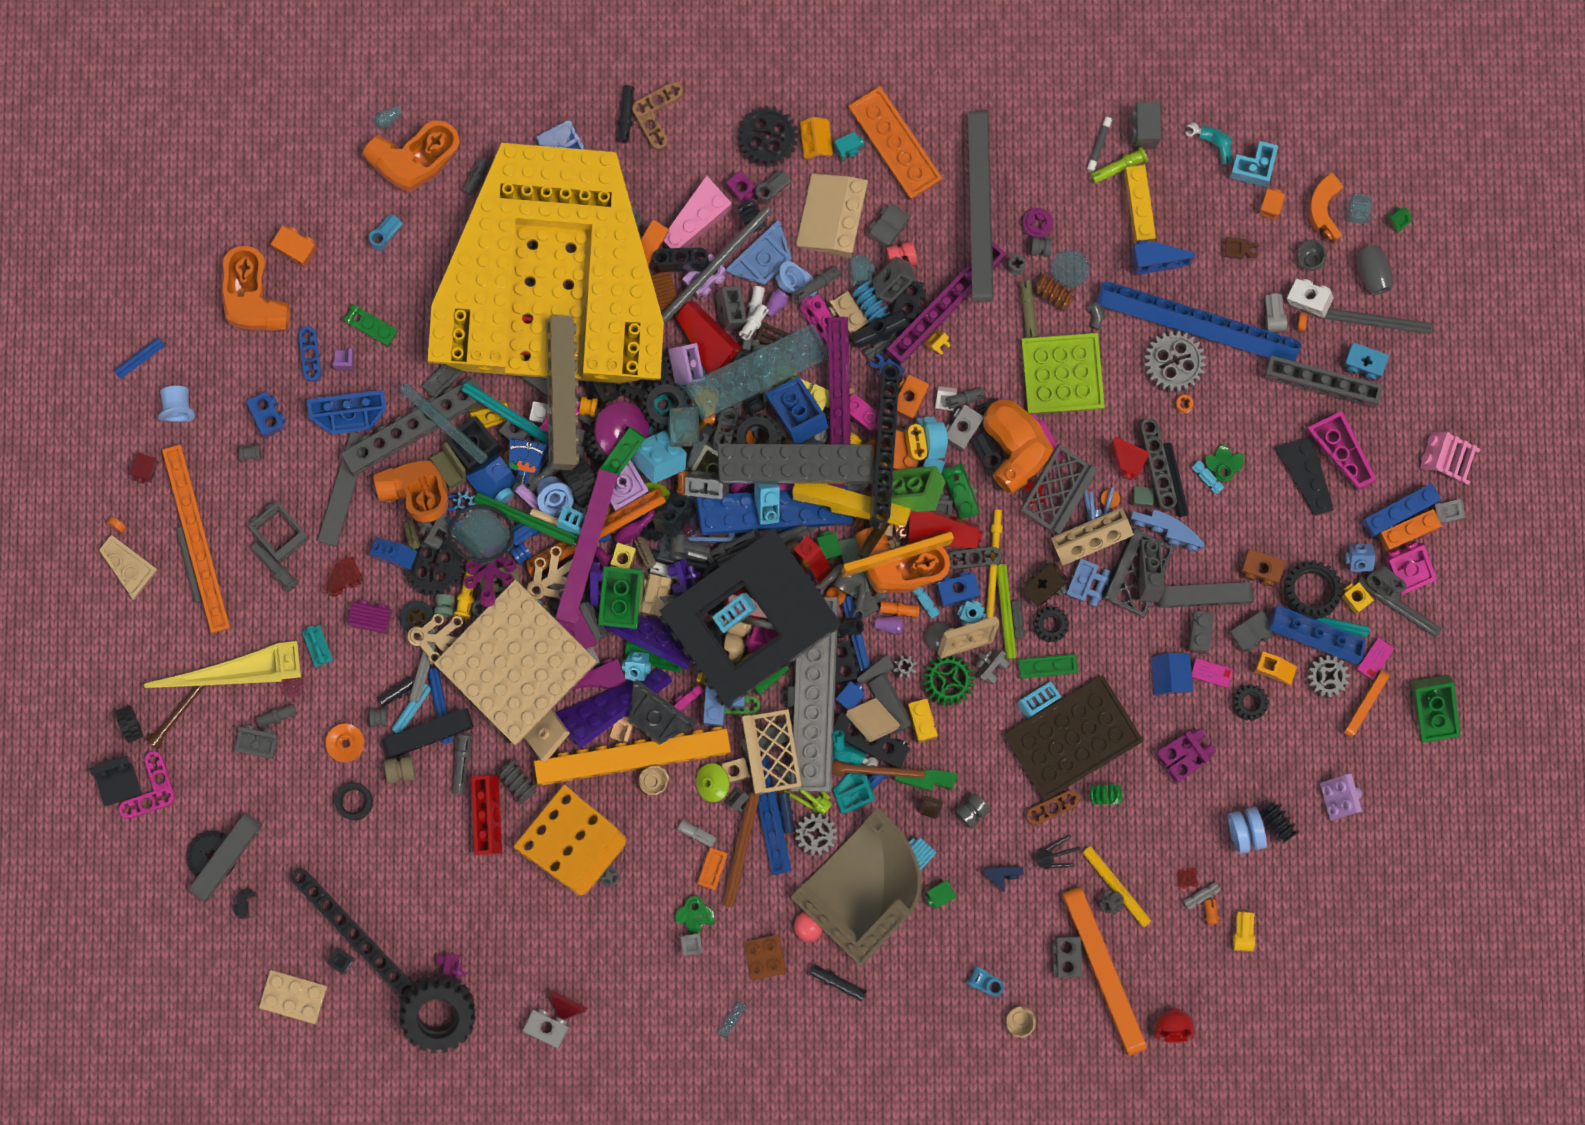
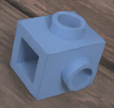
M1350 544L1349 552L1345 554V562L1349 564L1350 571H1374L1375 551L1373 544Z

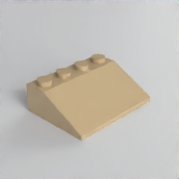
M812 174L796 247L852 259L868 180L849 176Z

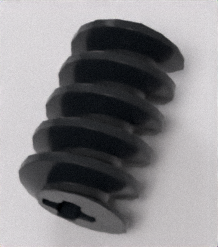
M1273 802L1259 811V814H1266L1263 821L1270 820L1267 827H1274L1271 834H1279L1276 841L1283 840L1284 843L1300 831L1292 830L1295 823L1288 824L1291 819L1290 816L1283 817L1287 812L1286 810L1279 811L1282 803L1275 804Z

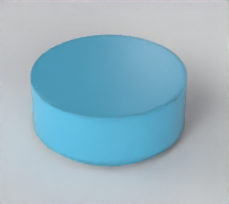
M505 488L496 495L495 500L507 503L514 496V492L510 488Z

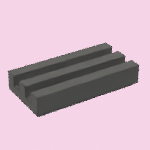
M590 602L580 604L579 609L594 638L599 640L607 637L608 634L604 626L598 625L599 616L595 608L590 606Z

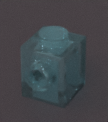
M865 255L854 256V259L850 261L852 285H862L872 281V274H875L874 262L870 263V257H865Z

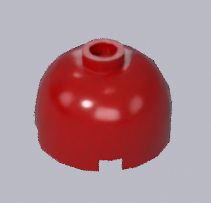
M1178 1008L1169 1009L1168 1012L1160 1015L1156 1022L1155 1037L1157 1040H1160V1037L1165 1038V1042L1180 1043L1186 1042L1187 1037L1191 1036V1039L1195 1037L1194 1022L1188 1014L1181 1012Z

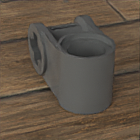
M1383 565L1379 566L1367 577L1369 586L1392 603L1397 602L1400 598V593L1406 589L1405 581Z

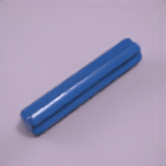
M157 337L114 370L119 378L126 376L165 346L161 338Z

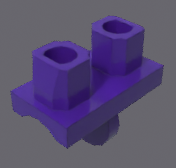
M686 559L679 560L667 567L670 577L678 575L679 583L672 584L675 595L683 594L693 587V585L698 583L696 577L701 576L700 571H694L693 565L688 566Z

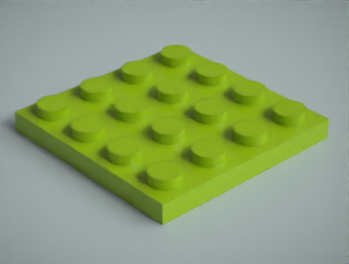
M1098 333L1021 339L1027 412L1029 414L1102 410L1105 408Z

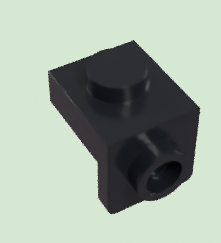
M252 889L242 890L240 895H236L237 904H234L235 915L239 916L241 920L250 918L247 899L258 897V893L252 892Z

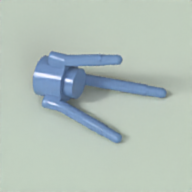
M1114 487L1110 489L1104 514H1102V510H1095L1093 491L1089 492V502L1088 490L1086 489L1084 498L1088 522L1108 514Z

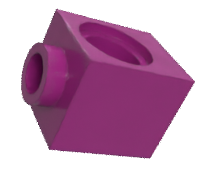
M741 170L726 182V188L740 203L751 200L755 195V186ZM745 185L747 190L740 192L737 190V187Z

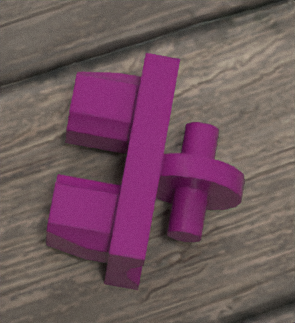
M452 953L438 955L437 966L444 967L443 974H439V977H444V974H448L450 979L453 980L456 977L460 980V976L467 975V972L462 971L463 964L459 963L460 955Z

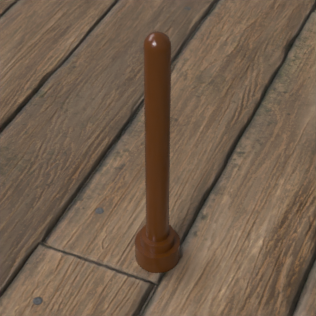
M206 685L195 686L160 730L153 735L150 734L146 741L159 749L163 744V737Z

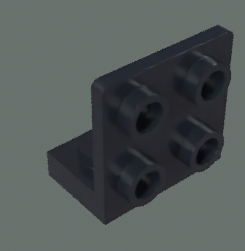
M127 755L89 768L91 775L96 778L103 804L106 807L142 794L132 759Z

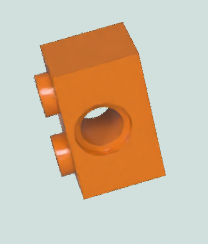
M908 375L907 379L903 378L899 385L901 391L898 395L897 415L912 422L930 384L911 375ZM910 393L914 396V399L906 401L903 396Z

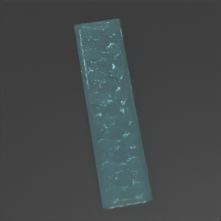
M813 324L686 384L684 388L702 420H705L828 360L829 352Z

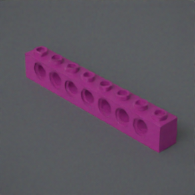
M992 241L994 271L1005 259L1006 253ZM972 262L887 348L886 354L900 366L972 293Z

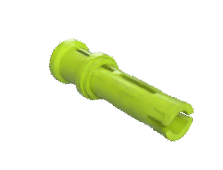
M1139 147L1137 151L1131 154L1126 153L1122 156V159L1092 172L1091 177L1094 179V183L1097 184L1125 170L1126 167L1136 166L1142 162L1147 163L1148 158L1143 148Z

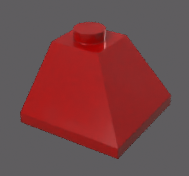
M1115 436L1110 445V450L1117 469L1122 473V477L1128 480H1137L1150 452Z

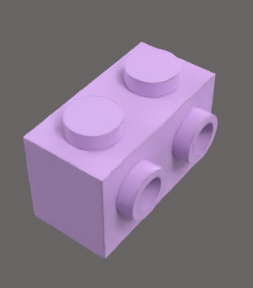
M697 343L668 349L675 383L682 386L705 381Z

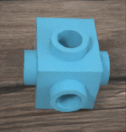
M971 600V602L967 601L965 606L961 604L957 615L960 616L959 622L962 623V626L967 623L980 622L986 617L987 614L983 613L985 608L981 607V603ZM970 610L976 612L974 617L969 615Z
M629 652L627 659L623 660L622 671H625V679L632 681L636 679L639 681L645 680L646 675L651 672L649 653Z

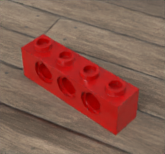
M471 776L475 855L503 854L499 776Z

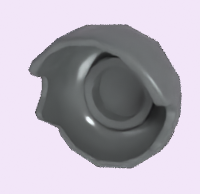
M1310 239L1304 241L1297 250L1299 264L1305 270L1315 271L1322 268L1326 262V249L1318 240Z
M946 622L932 624L927 629L925 636L928 646L938 651L944 632L953 627Z

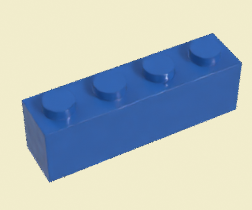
M1431 483L1367 517L1361 523L1370 539H1372L1381 532L1434 506L1442 499Z

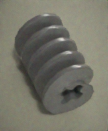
M515 759L501 768L498 773L501 772L500 779L506 778L505 785L511 784L509 787L510 792L516 790L514 797H520L518 802L522 804L537 792L534 791L536 784L529 785L531 777L524 779L527 772L519 773L522 766L515 767L514 765L517 762Z

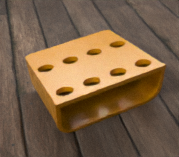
M564 784L513 847L574 893L584 895L624 848L626 837ZM570 795L571 801L568 804H562L563 797ZM557 810L559 812L558 817L551 820L549 817L550 813ZM540 826H546L545 833L538 835L537 829ZM528 841H533L532 849L525 850V844Z

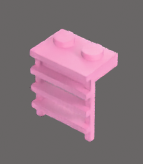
M1431 432L1426 451L1422 456L1420 468L1425 471L1437 470L1469 485L1470 481L1466 478L1475 452L1479 453L1480 449L1476 445L1469 444L1468 441L1451 435L1449 432ZM1458 443L1459 447L1451 471H1448ZM1466 448H1468L1460 475L1458 476L1457 474Z

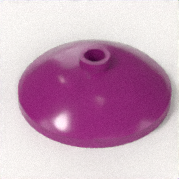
M615 402L601 410L595 421L594 435L599 448L607 456H609L625 434L626 427L629 428L631 426L646 438L649 437V423L642 410L629 402Z

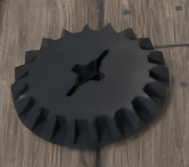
M215 830L205 831L192 839L186 852V862L189 870L196 877L199 876L209 862V857L203 854L202 851L211 853L213 850L215 854L227 838L226 834ZM236 863L234 864V866L232 867V869L229 871V873L226 875V877L233 871V869H234Z

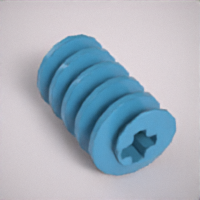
M872 281L859 286L852 295L853 298H858L857 304H862L860 309L861 311H866L864 316L870 317L868 320L869 324L875 318L884 319L891 315V312H884L888 308L887 306H880L883 303V299L877 301L876 294L872 293L875 290L874 287L869 288Z

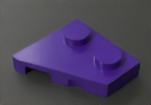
M592 562L590 571V606H598L599 598L601 599L603 570H600V563Z

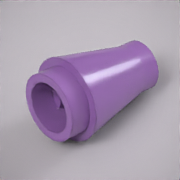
M777 288L775 292L773 291L766 305V309L769 310L767 314L773 317L788 303L790 297Z
M899 616L876 617L875 628L895 635L898 633L902 634L904 618Z

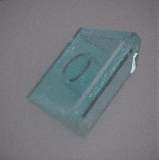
M683 403L670 408V447L699 445V407Z

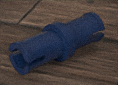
M790 793L777 795L784 833L795 832L792 816L794 810L791 809Z

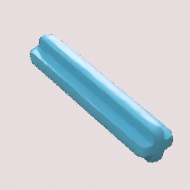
M424 684L418 703L409 702L392 727L393 732L397 734L404 731L431 691L430 686Z

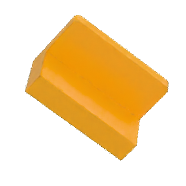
M811 117L801 121L800 129L804 159H812L819 155L833 156L829 120Z

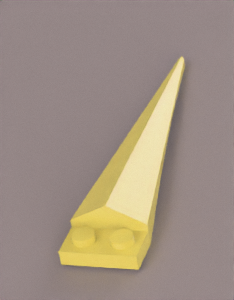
M297 641L277 643L211 667L145 683L144 688L282 682V679L301 677Z

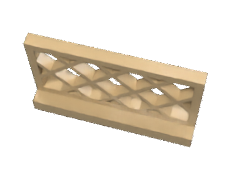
M789 709L753 716H742L755 795L802 787ZM785 715L786 724L781 729L773 721L777 716ZM763 718L769 723L763 732L756 728V719ZM770 725L780 730L774 740L765 734ZM782 732L790 739L786 748L776 742ZM762 736L772 742L766 751L759 747L758 742ZM774 744L783 749L778 759L768 753ZM785 752L793 757V762L789 767L779 761ZM766 755L776 761L770 770L762 766V760ZM777 763L787 769L781 778L771 772ZM763 770H765V771L767 772V774H766L765 777H764ZM788 771L796 775L797 783L787 784L783 781ZM769 774L779 780L775 787L766 788L765 780Z

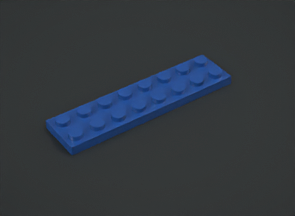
M780 490L779 523L762 525L759 523L755 492L727 494L722 500L704 497L696 498L701 535L750 532L753 529L758 531H768L773 528L781 530L803 524L809 528L850 525L853 523L852 516L831 512V507L793 500L792 490Z

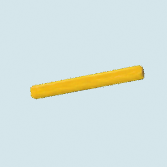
M1091 846L1083 851L1084 856L1110 888L1121 893L1124 899L1123 904L1141 926H1147L1151 919Z

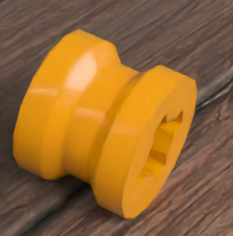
M582 396L579 415L584 416L586 414L595 418L598 399L593 398L590 400Z

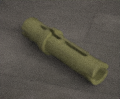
M1026 280V283L1024 281L1020 282L1022 294L1020 303L1023 304L1026 338L1038 337L1034 309L1035 297H1033L1032 281Z

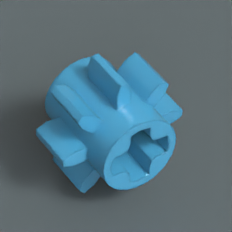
M466 490L465 495H461V493L458 492L459 498L453 499V501L457 502L458 504L454 507L455 509L459 507L461 508V510L466 508L464 505H459V503H461L462 497H464L465 499H470V501L468 502L469 506L477 505L476 503L472 502V499L475 498V495L469 497L468 490Z

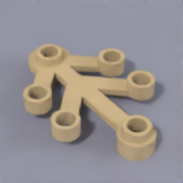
M554 546L550 549L548 577L543 581L542 572L543 568L547 565V561L544 557H538L534 562L536 567L534 580L527 585L526 590L536 600L541 599L543 596L556 597L561 600L560 592L564 589L558 591L546 588L552 583L566 584L567 577L562 576L569 572L572 560L557 570L559 557L562 555V548L560 546ZM554 548L559 549V555L553 554ZM539 559L544 561V565L542 567L538 566L537 561ZM535 586L540 589L538 594L533 592Z
M435 614L431 621L422 628L413 627L407 634L408 641L413 646H420L427 654L429 663L434 664L435 661L431 659V656L436 655L438 659L440 654L434 652L427 642L435 643L441 652L444 653L449 648L446 644L452 645L459 638L446 635L455 628L462 626L463 620L461 617H453L450 623L437 634H427L435 626H440L444 622V617L441 614ZM435 617H439L441 622L436 623ZM454 619H458L460 624L455 625ZM414 634H419L420 639L415 640Z

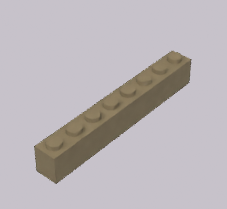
M551 315L546 321L549 469L572 470L579 462V453H576V446L579 442V436L576 434L578 416L575 414V408L578 406V398L575 397L578 380L575 378L577 360H574V353L577 350V342L574 341V335L576 334L577 326L574 323L573 316Z

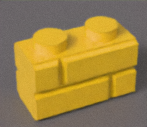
M928 699L909 703L908 709L918 743L936 739L938 735L936 728H934L935 724Z

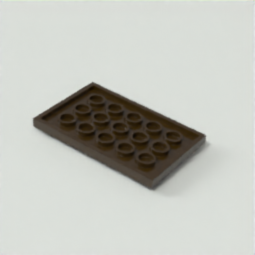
M1104 675L1003 735L1043 801L1048 800L1144 742Z

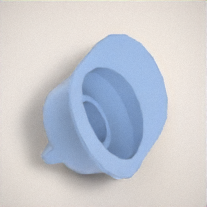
M791 261L783 262L779 273L775 277L781 290L786 293H793L814 279L808 272ZM817 291L811 294L810 296L813 297L817 293Z

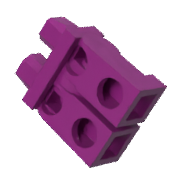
M1201 729L1193 732L1189 731L1155 754L1164 768L1179 758H1183L1166 770L1176 785L1207 763L1216 753L1211 743L1204 748L1198 743L1206 737Z

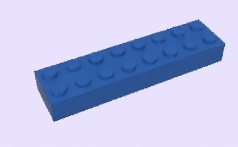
M1279 605L1272 611L1269 625L1270 631L1356 665L1362 660L1366 643L1365 639Z

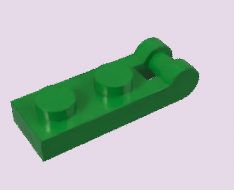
M351 304L348 315H345L342 321L389 347L398 333V329L362 310L355 304ZM356 314L361 316L358 322L354 320Z
M956 464L953 468H944L943 475L949 485L960 518L964 519L979 514L980 509L963 464ZM957 474L960 479L955 480L953 475Z

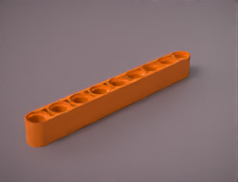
M1081 886L1063 892L1064 902L1077 934L1081 937L1082 946L1127 1055L1132 1056L1147 1050L1142 1033Z

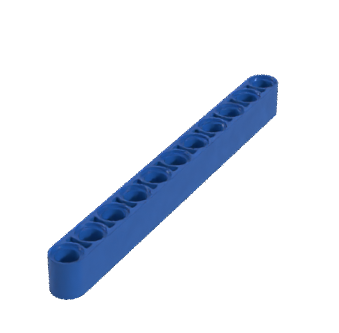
M1103 282L1101 284L1096 299L1103 307L1268 358L1275 356L1296 362L1301 349V343L1294 338L1112 282Z

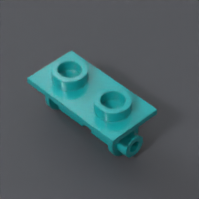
M309 626L306 628L307 630L302 631L315 668L332 662L333 658L321 626Z

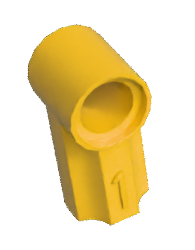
M1237 912L1233 950L1254 951V913Z

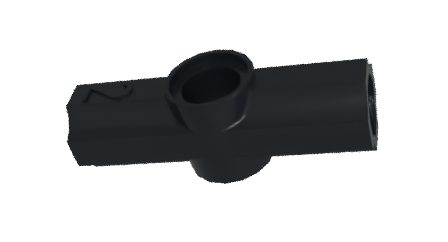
M904 310L884 319L875 318L869 326L853 333V341L859 349L877 340L886 341L891 338L893 333L910 326V319Z
M985 432L971 439L983 461L984 468L988 471L999 491L1002 488L995 481L993 473L1001 465L1002 459ZM987 458H996L997 465H989Z

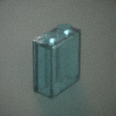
M482 508L474 510L454 525L453 535L475 558L480 559L490 558L501 553L508 544L510 531L490 510ZM480 562V563L484 566V565H486L488 562Z

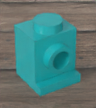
M856 132L839 138L834 142L842 162L846 161L847 156L853 157L859 154L861 148L865 146L862 137L857 136Z

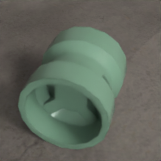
M437 594L435 596L437 606L434 608V615L441 614L443 617H453L454 610L452 609V604H454L455 597Z

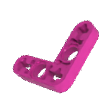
M152 751L145 757V764L154 791L121 803L119 813L124 818L132 819L168 807L175 802L172 783L164 758L160 753ZM154 755L156 758H159L157 761L158 768L162 767L163 769L152 773V769L155 770V765L149 761L152 760ZM159 773L165 775V781L162 784L155 782V776ZM164 792H166L168 795H171V797L168 798V802H166L165 800L158 801L160 805L157 806V801L154 798V795H156V798L163 797ZM146 798H150L153 803L149 809H144L142 806V801ZM138 801L140 812H138V809L131 810L130 815L124 812L126 805L134 807L137 806L135 802Z

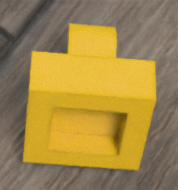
M936 330L924 342L928 349L934 350L941 355L943 352L940 347L943 344L948 348L950 347L947 341L949 337L939 330Z

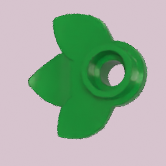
M1222 444L1217 449L1215 456L1206 455V466L1215 473L1216 478L1221 482L1230 481L1234 473L1242 468L1244 462L1243 453L1232 456V453L1225 444ZM1221 470H1226L1227 476H1223Z
M691 896L686 900L685 906L677 910L676 923L686 922L688 931L691 934H697L702 929L703 923L714 925L715 916L712 909L705 906L701 897ZM693 903H697L699 907L697 909H693L691 905Z

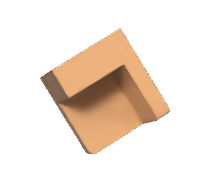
M623 717L613 725L610 738L628 744L634 726L627 722L628 717Z

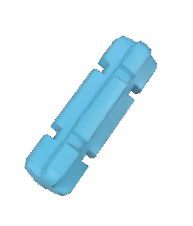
M1201 461L1196 462L1192 469L1199 473L1198 476L1208 487H1212L1211 490L1215 494L1221 492L1224 486L1220 481H1216L1217 478L1208 468H1204L1205 465Z
M923 587L912 591L914 595L918 596L917 599L923 608L928 611V615L932 619L940 614V611L937 607H934V603L926 591H923Z

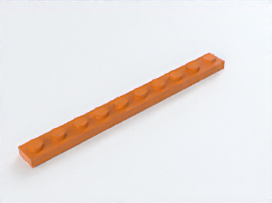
M182 445L162 449L210 631L214 634L231 629Z

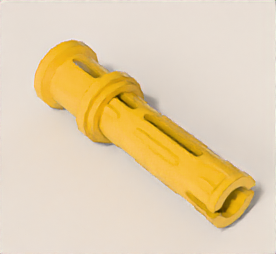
M466 569L464 578L467 576H475L477 573L469 574ZM464 581L461 594L457 596L458 605L453 615L459 616L462 619H470L471 604L474 603V597H472L474 588H466Z

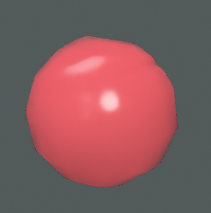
M805 911L801 912L795 919L794 932L801 941L806 943L815 942L821 937L823 929Z

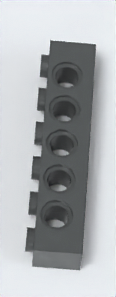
M1270 356L1264 374V379L1373 408L1379 404L1383 385L1275 356Z

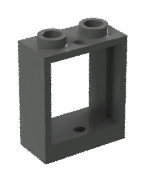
M277 501L276 503L269 504L265 508L266 512L261 516H255L250 521L251 524L248 527L281 564L310 538ZM278 512H281L298 534L276 552L258 529Z

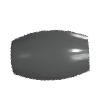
M1378 245L1367 246L1357 252L1358 269L1366 288L1372 295H1380L1390 291L1393 288V276L1390 264Z

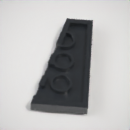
M1310 437L1275 447L1274 449L1293 477L1296 486L1299 487L1303 498L1314 516L1334 511L1313 438Z

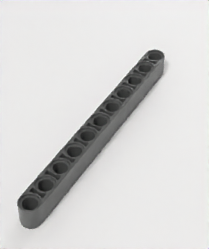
M988 110L968 112L972 295L974 303L994 300Z

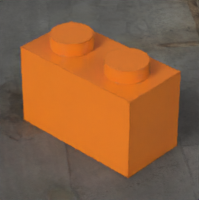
M282 225L270 245L277 252L306 268L317 250L314 244L315 241L306 235L305 237L298 235L299 232L291 226L287 228Z

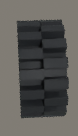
M1045 607L1037 613L1033 623L1034 631H1036L1037 637H1040L1042 641L1045 640L1049 643L1057 642L1067 633L1069 628L1067 614L1065 615L1063 610L1058 609L1059 607ZM1049 617L1057 619L1059 623L1058 629L1053 632L1047 631L1044 627L1045 619Z
M1253 684L1240 688L1232 699V707L1235 709V714H1238L1239 718H1244L1246 721H1253L1263 716L1269 704V700H1267L1268 695L1264 693L1265 690L1260 689L1257 685L1253 686ZM1248 695L1254 696L1258 701V705L1254 710H1248L1243 705V700Z
M130 705L115 711L121 731L128 743L144 737L137 716Z

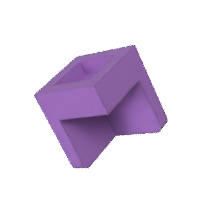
M349 348V351L335 350V362H333L335 371H354L355 351L353 348Z

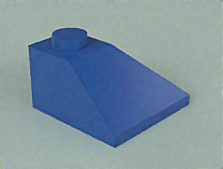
M496 452L466 474V478L477 493H482L493 499L503 489H511L516 482L515 476Z

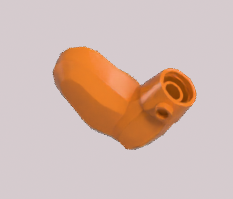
M432 120L426 123L417 135L410 139L403 148H397L394 143L385 137L377 135L366 145L362 155L386 180L399 189L412 192L435 178L456 152L460 140L458 132L451 124L445 121Z
M874 527L864 529L855 535L858 551ZM885 533L870 556L892 550L889 547L890 543ZM941 547L864 572L875 592L906 593L942 580L948 574L950 560L946 550Z

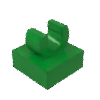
M1405 206L1401 209L1395 207L1396 213L1393 215L1387 214L1393 229L1398 233L1412 222L1409 209Z

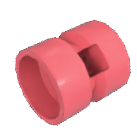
M912 241L902 243L901 247L897 245L886 247L889 263L897 256L910 262L911 266L918 265Z

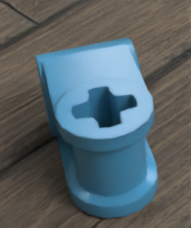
M978 966L973 967L974 972L970 979L966 980V984L991 997H998L1003 993L1004 984L1000 979L990 975V973ZM996 982L1000 985L1001 990L998 993L990 991L989 986L992 983Z

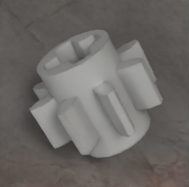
M901 655L900 662L894 661L898 668L894 669L893 672H899V679L902 676L910 679V673L916 674L917 672L912 669L917 665V662L912 663L910 661L911 656L908 659H904ZM902 663H905L906 666L910 665L908 672L900 669L903 665Z

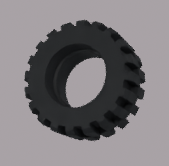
M433 973V977L422 976L420 982L415 980L412 982V987H407L404 997L401 998L400 1025L403 1029V1034L406 1038H410V1043L413 1046L418 1044L419 1049L422 1051L430 1049L431 1053H437V1050H442V1053L448 1052V1048L452 1047L453 1050L458 1048L459 1042L464 1043L468 1039L467 1035H470L473 1031V1025L476 1020L474 998L472 993H469V988L465 984L461 985V980L455 977L452 980L448 974H444V977H439V973ZM440 999L451 1003L456 1008V1017L445 1026L432 1027L425 1024L419 1018L420 1008L431 1000Z

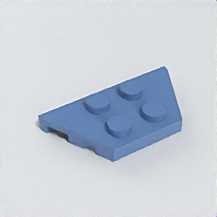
M777 220L728 266L726 272L763 286L771 281L779 273L783 262L792 261L780 221Z

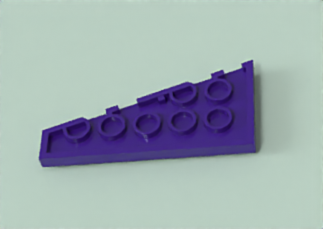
M595 609L599 616L600 609ZM639 616L637 629L604 626L606 630L686 670L694 662L692 657L688 658L682 651L684 646L681 641L676 642L671 635L673 631L669 625L665 626L658 617L650 616L646 618Z
M658 668L647 674L645 680L640 682L655 693H658L672 683V679L662 669ZM628 681L555 713L570 732L567 738L579 748H582L629 714L634 681Z

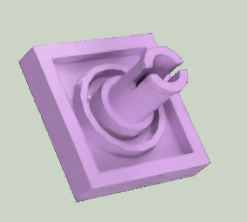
M631 460L620 473L615 483L610 500L615 511L649 492Z
M1346 774L1320 783L1330 821L1362 812L1359 802L1362 792L1360 788H1355L1352 774Z

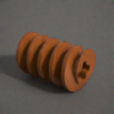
M1045 272L1034 287V289L1037 288L1036 294L1039 295L1043 292V299L1050 296L1049 303L1056 300L1055 307L1062 305V311H1066L1076 296L1072 295L1074 289H1070L1067 292L1066 284L1060 287L1061 281L1053 283L1054 276L1047 279L1048 272Z

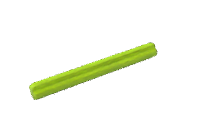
M999 564L997 565V580L1005 653L1007 659H1015L1016 647L1007 565Z

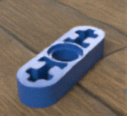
M306 326L299 332L303 374L309 382H317L322 376L318 338L315 330L312 327ZM307 331H309L310 334H313V336L310 337L311 345H308L307 339L303 337L306 335ZM312 349L316 352L313 359L305 357L307 350ZM309 364H313L314 370L318 371V373L314 374L313 378L308 374L311 372Z

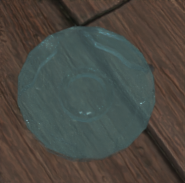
M1063 251L1055 257L1051 272L1056 282L1061 281V286L1066 284L1067 288H1075L1086 281L1089 275V263L1086 257L1078 251Z

